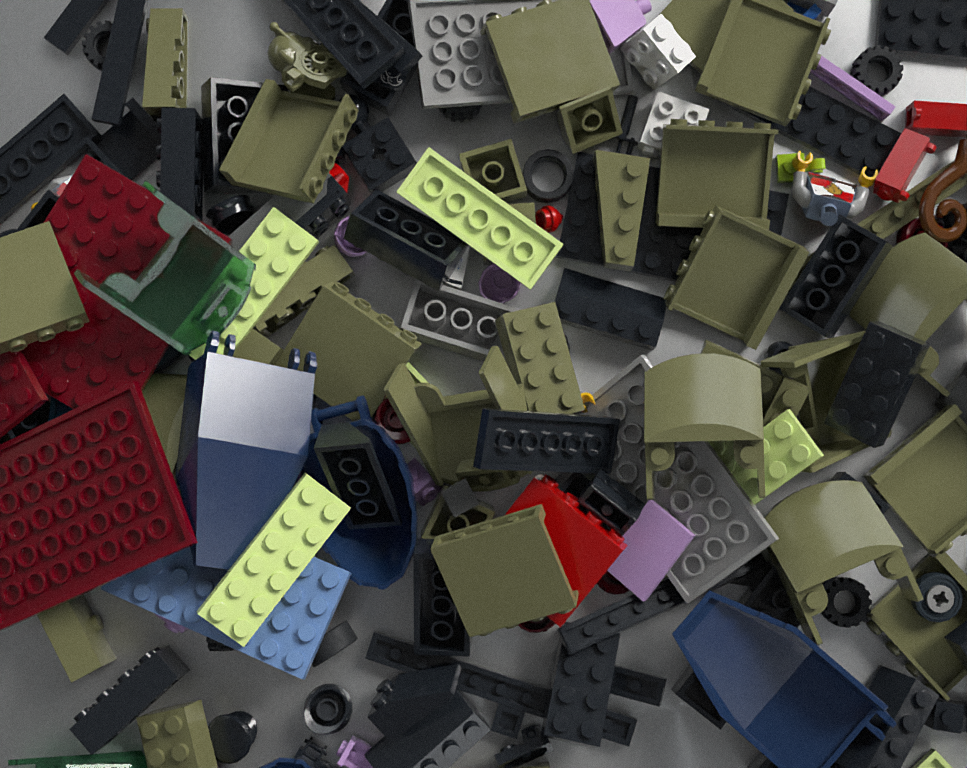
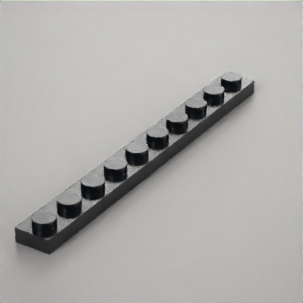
M374 631L365 659L407 673L459 664L461 672L456 686L458 690L544 718L549 689L452 656L414 654L413 643ZM607 709L602 738L629 747L637 718Z

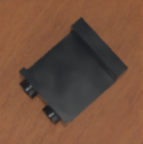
M132 97L125 103L130 111L122 117L120 127L113 125L95 142L89 137L84 139L90 146L87 152L99 162L102 160L109 168L130 180H134L157 159V144H161V133H158L157 123Z

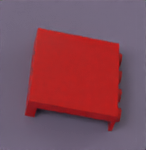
M540 473L532 479L505 515L542 504L546 513L544 524L572 591L578 590L577 608L628 545L623 542L625 539L614 529H607L601 524V519L591 511L587 512L579 506L580 503L574 495L569 492L566 494L557 487L559 484L556 480L547 474L543 476ZM576 608L565 614L555 613L547 617L561 628Z

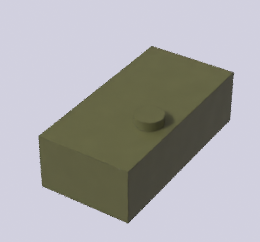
M84 594L37 615L71 683L117 660L102 630L104 629L103 622L97 614L94 615Z

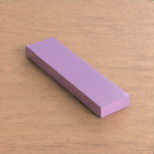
M821 56L817 68L810 71L811 74L880 121H884L896 107L823 56Z

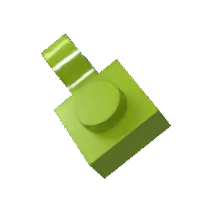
M797 153L776 155L777 183L793 182L794 172H797V170L793 167L792 161ZM801 153L800 158L805 161L804 153ZM825 158L813 159L805 169V172L823 173V170L826 169Z

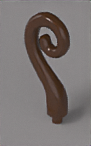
M967 134L966 139L959 140L955 160L951 166L940 173L929 184L919 203L920 225L923 231L937 242L947 243L954 241L962 235L967 226L966 209L957 200H943L935 211L938 218L946 216L948 211L953 213L955 220L952 227L947 229L940 227L934 217V207L938 196L948 186L967 174Z

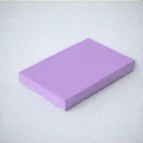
M648 500L639 518L623 535L625 539L623 542L628 546L607 571L644 602L665 577L695 537V534L654 500Z

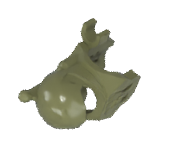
M270 23L269 27L271 31L275 32V38L269 44L267 55L272 67L281 72V81L289 91L335 100L336 88L330 83L346 75L347 71L323 45H319L310 36L303 37L295 32H284L279 28L278 23Z

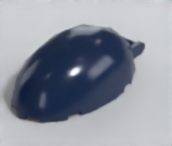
M362 395L358 396L356 400L321 410L317 408L312 409L311 423L314 433L310 434L308 457L301 469V477L304 473L308 474L333 494L314 446L321 425H323V420L359 411L360 419L347 422L370 439L402 518V526L349 530L343 518L322 545V548L326 554H330L337 567L352 573L349 579L356 584L385 590L404 576L413 557L416 545L418 515L413 477L400 447L384 428L372 421L366 398Z

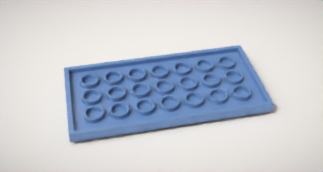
M190 547L101 587L103 591L305 680L352 573L313 557L244 647L197 614L196 611L228 570L194 566Z

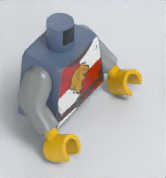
M801 151L797 153L792 161L793 167L797 170L793 176L792 197L802 207L807 218L821 221L825 226H832L836 224L839 214L852 219L863 211L870 193L868 187L874 184L878 175L877 170L873 177H868L864 173L867 168L865 166L858 177L860 186H857L855 183L805 172V169L813 160V155L809 152L805 161L800 158Z

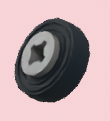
M930 572L923 574L916 580L924 599L919 602L911 600L912 607L918 615L928 621L943 622L950 620L958 613L962 605L963 596L961 588L955 579L945 573Z

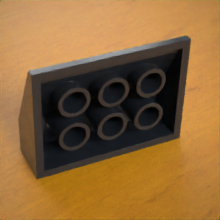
M210 77L201 86L204 192L227 194L262 193L261 191L231 185L219 170L263 85L262 82ZM278 84L282 91L289 92L285 85Z

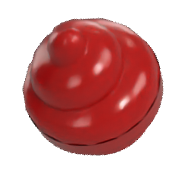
M551 205L543 206L535 213L536 225L547 233L554 232L561 224L563 215Z

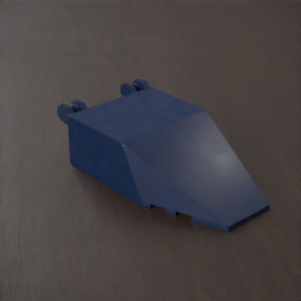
M211 331L204 354L192 362L187 371L175 477L177 485L180 486L182 501L198 542L190 546L194 566L229 570L292 490L308 457L317 359L316 354L309 351L304 358L303 371H298L300 350L292 348L289 354L288 368L233 357L236 336L228 334L225 340L223 355L217 354L219 333Z
M710 590L672 633L719 715L778 768H830L864 727L879 740L883 741L885 739L883 732L869 722L875 714L887 726L894 728L897 724L886 712L888 706L798 628Z

